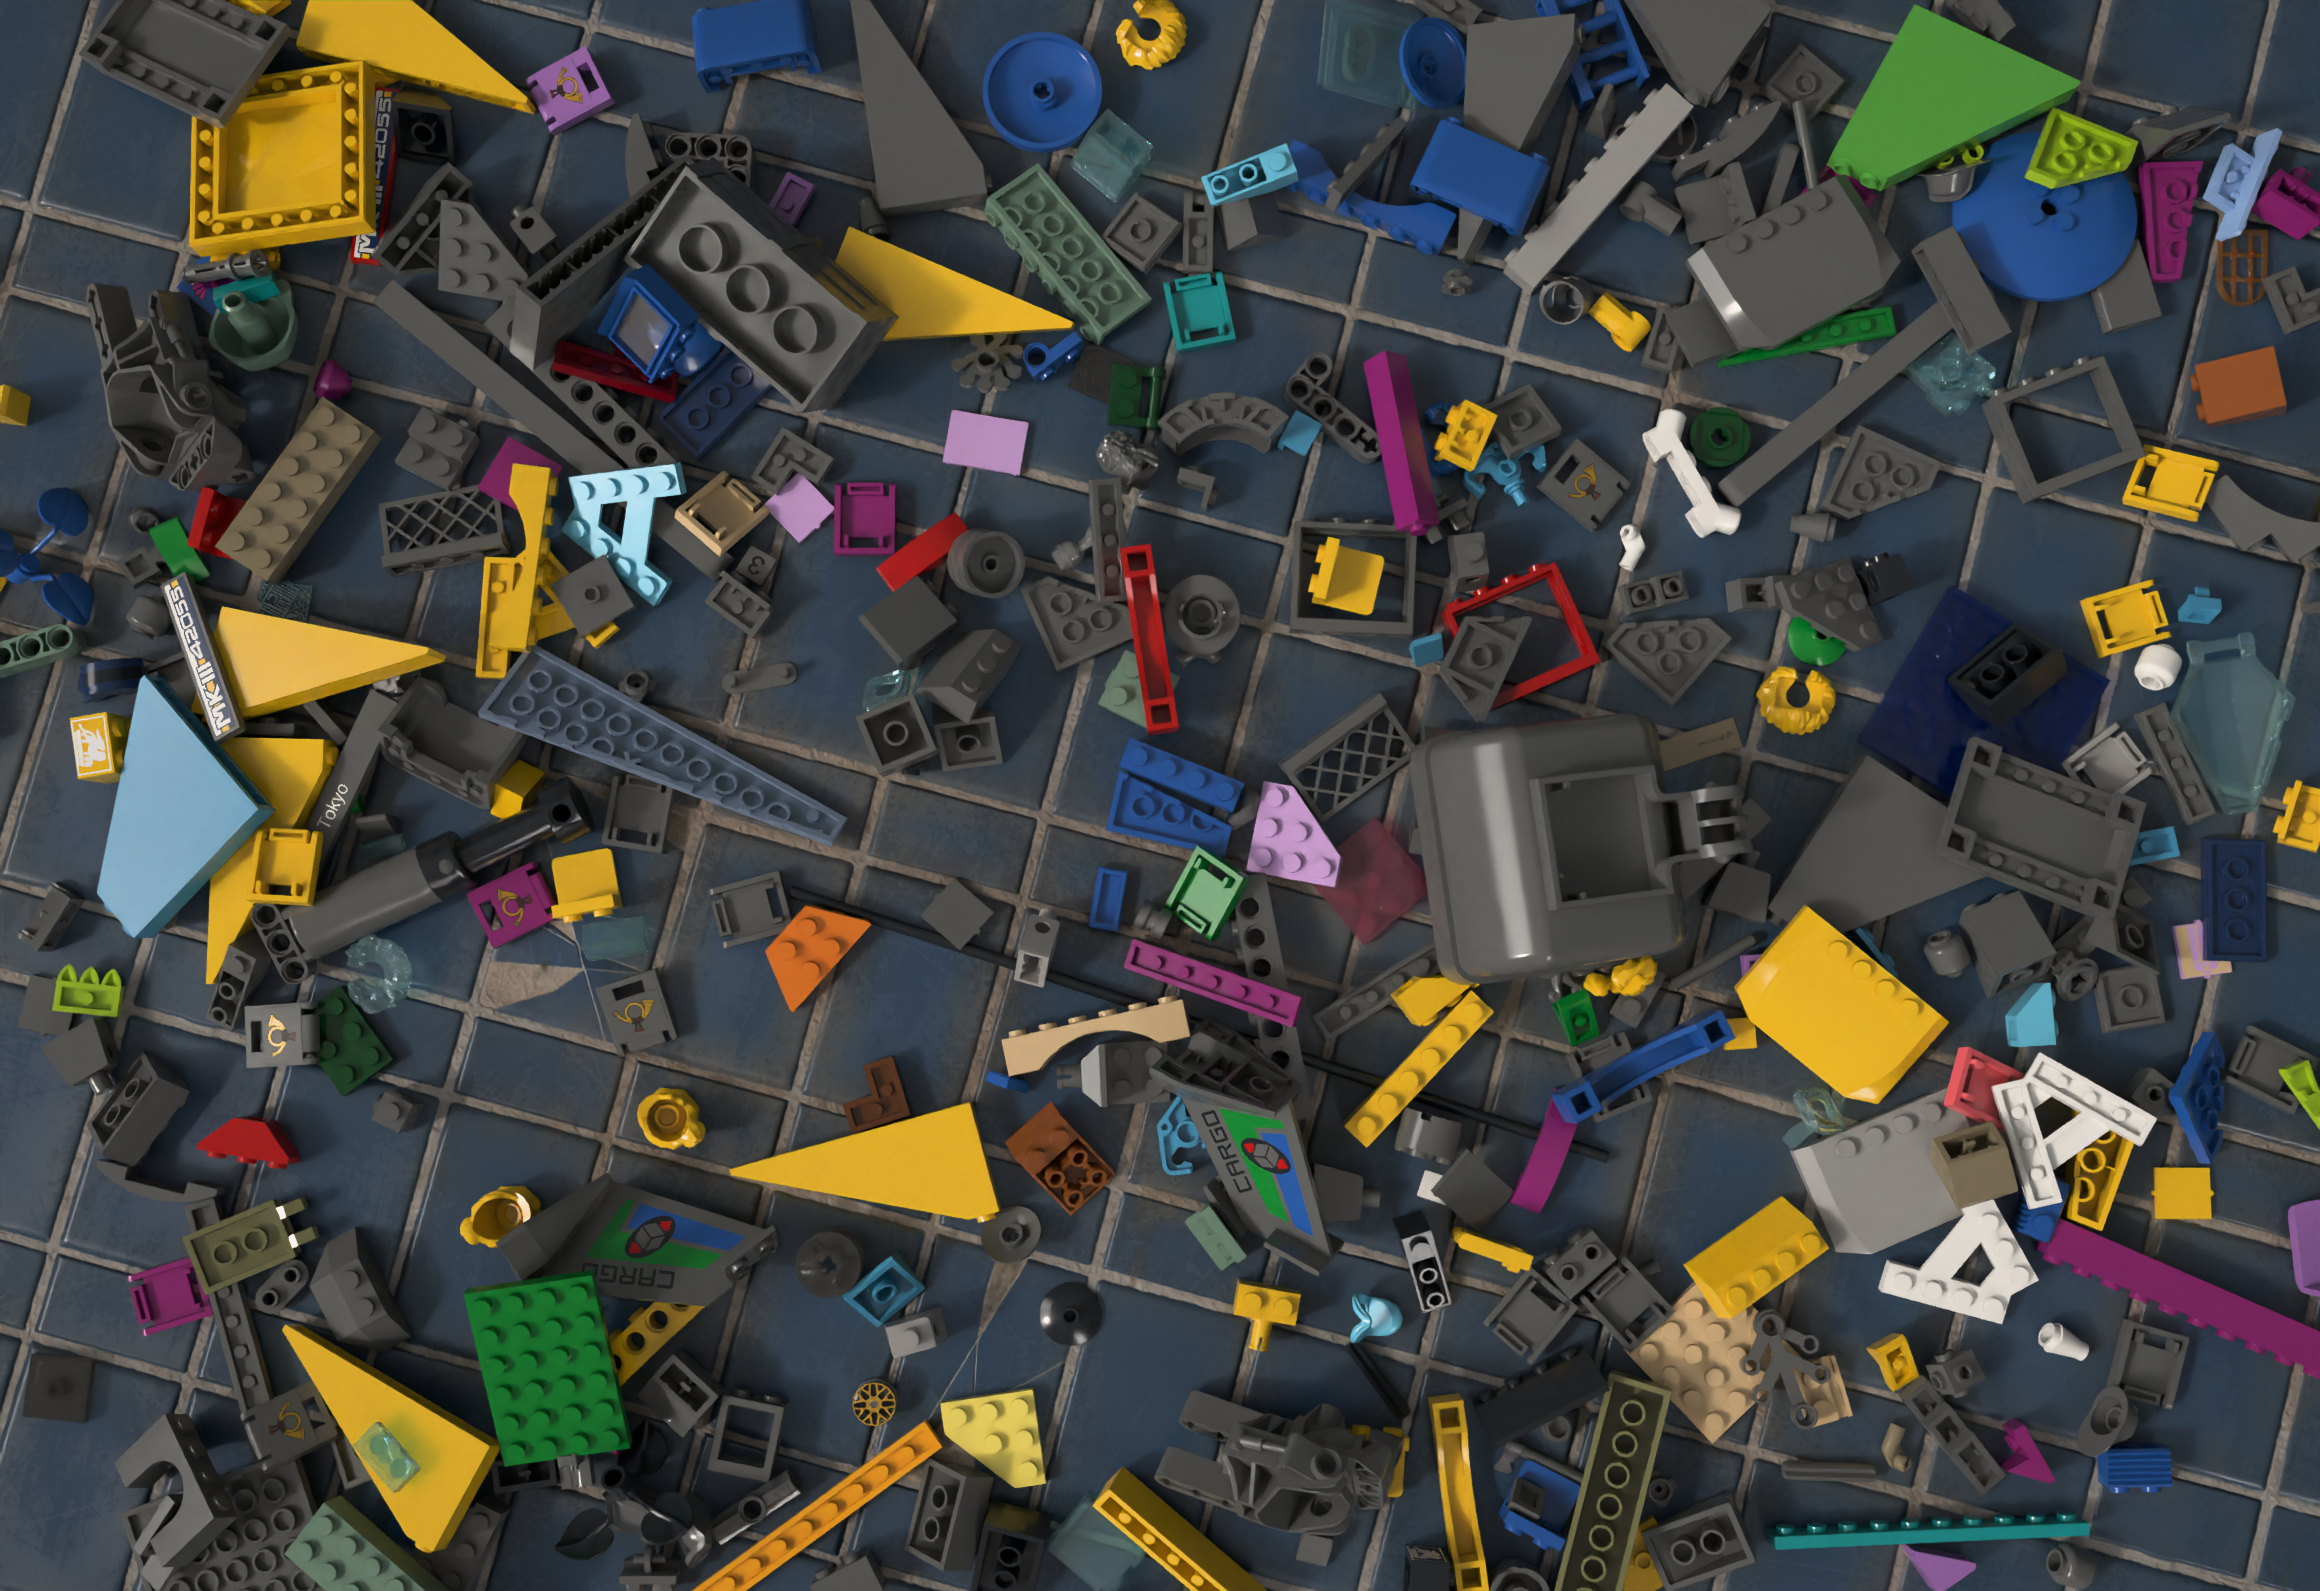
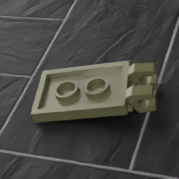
M301 1197L287 1204H283L282 1199L279 1201L272 1199L182 1237L204 1294L208 1295L298 1257V1253L302 1251L300 1245L321 1237L317 1225L295 1233L289 1216L310 1208L306 1197Z

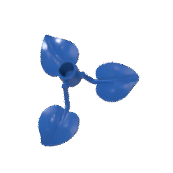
M68 487L52 488L45 491L38 498L37 511L45 523L54 527L29 553L20 554L17 550H13V537L7 531L0 528V577H6L14 584H23L29 579L33 583L38 580H49L41 589L42 596L47 605L65 619L85 626L89 623L94 602L90 585L82 577L70 572L61 574L58 579L53 574H37L40 570V562L35 555L59 530L70 537H75L86 529L89 521L86 504L74 490Z

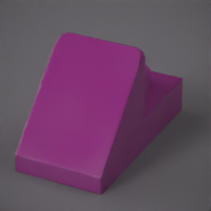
M2015 1419L2002 1424L2007 1433L2004 1438L2008 1446L2016 1454L1998 1463V1465L2002 1469L2014 1474L2050 1484L2055 1482L2056 1479L2025 1425Z

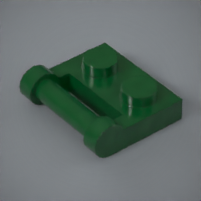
M1113 363L1107 425L1152 431L1161 430L1157 422L1160 420L1162 381L1166 379V369ZM1142 379L1151 380L1147 418L1139 417Z

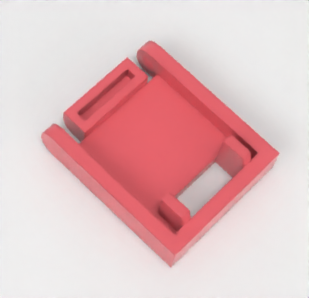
M1960 1047L1958 1048L1943 1105L1981 1124L1993 1121L1997 1130L2005 1133L1991 1087L2008 1083L2009 1079L2013 1081L2021 1080L2024 1078V1074L1975 1049Z

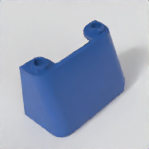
M760 0L716 9L704 7L698 9L691 17L696 72L706 94L721 91L720 82L725 79L727 84L733 83L732 76L787 66L790 67L791 72L797 71V66L806 67L808 75L823 72L809 0Z
M1448 116L1447 121L1440 120L1412 178L1410 190L1422 196L1432 193L1433 199H1440L1488 220L1497 227L1501 223V227L1507 229V233L1520 238L1551 170V167L1547 165L1548 159L1536 153H1531L1530 156H1527L1463 128L1465 123L1456 118Z

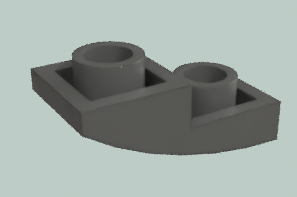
M1682 570L1617 587L1625 616L1689 600Z

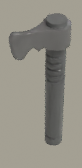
M1518 1438L1503 1445L1504 1451L1502 1456L1494 1465L1495 1470L1509 1474L1512 1472L1510 1462H1515L1514 1459L1520 1456L1533 1460L1581 1485L1584 1475L1583 1472L1524 1444V1441Z

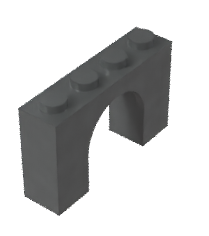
M164 1414L114 1462L126 1488H151L174 1465L182 1476L184 1493L181 1506L175 1517L150 1540L162 1567L187 1566L237 1518L232 1501L226 1494L219 1479V1474L215 1470L207 1454V1449L202 1443L189 1414Z

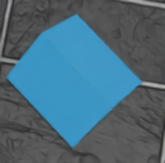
M896 1250L842 1296L847 1303L878 1328L926 1288Z

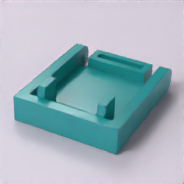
M1222 271L1215 272L1217 285L1212 286L1210 273L1175 279L1176 293L1171 294L1169 282L1163 283L1177 354L1236 343ZM1213 329L1218 330L1219 336L1190 341L1189 334Z

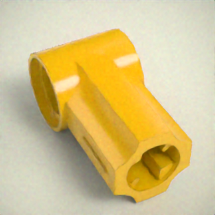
M1607 291L1588 312L1611 333L1613 341L1627 352H1631L1651 330L1650 323L1641 314L1635 311L1630 312Z

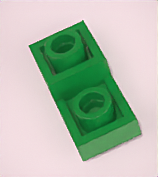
M178 516L149 528V532L158 550L175 577L184 571L192 574L194 582L211 576V569L200 553L187 546L190 533Z

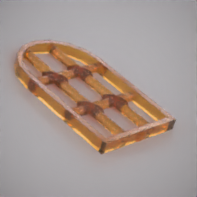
M2244 229L2241 234H2248V253L2238 252L2237 236L2231 238V252H2223V241L2217 240V287L2222 298L2229 304L2238 307L2250 306L2260 300L2266 292L2261 280L2267 277L2268 230ZM2253 235H2262V253H2255V250H2253ZM2223 257H2230L2231 277H2222ZM2237 257H2243L2248 260V278L2236 275ZM2253 258H2262V278H2254ZM2223 282H2229L2231 285V297L2224 290ZM2236 282H2246V285H2248L2247 302L2236 301ZM2253 283H2262L2260 293L2253 300Z

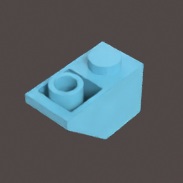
M2032 983L2005 1015L2008 1046L2056 1045L2059 1028L2053 1015L2056 996L2051 988V983Z

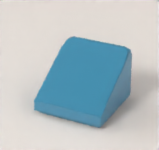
M1441 633L1411 642L1409 650L1416 667L1443 658Z

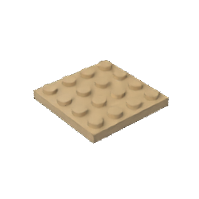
M1693 1282L1670 1304L1676 1312L1631 1353L1626 1349L1624 1351L1653 1382L1673 1387L1670 1400L1713 1444L1755 1403L1751 1398V1390L1754 1386L1760 1385L1773 1353L1768 1343L1760 1359L1761 1369L1759 1373L1753 1376L1744 1373L1740 1368V1360L1743 1356L1749 1354L1757 1336L1753 1329V1320L1758 1311L1753 1305H1750L1732 1319L1718 1318L1696 1283ZM1765 1320L1763 1327L1765 1330H1769L1772 1328V1325ZM1781 1338L1786 1351L1801 1357L1785 1339ZM1754 1360L1747 1361L1745 1367L1748 1371L1755 1367ZM1758 1391L1757 1399H1759L1763 1394H1765L1766 1391Z

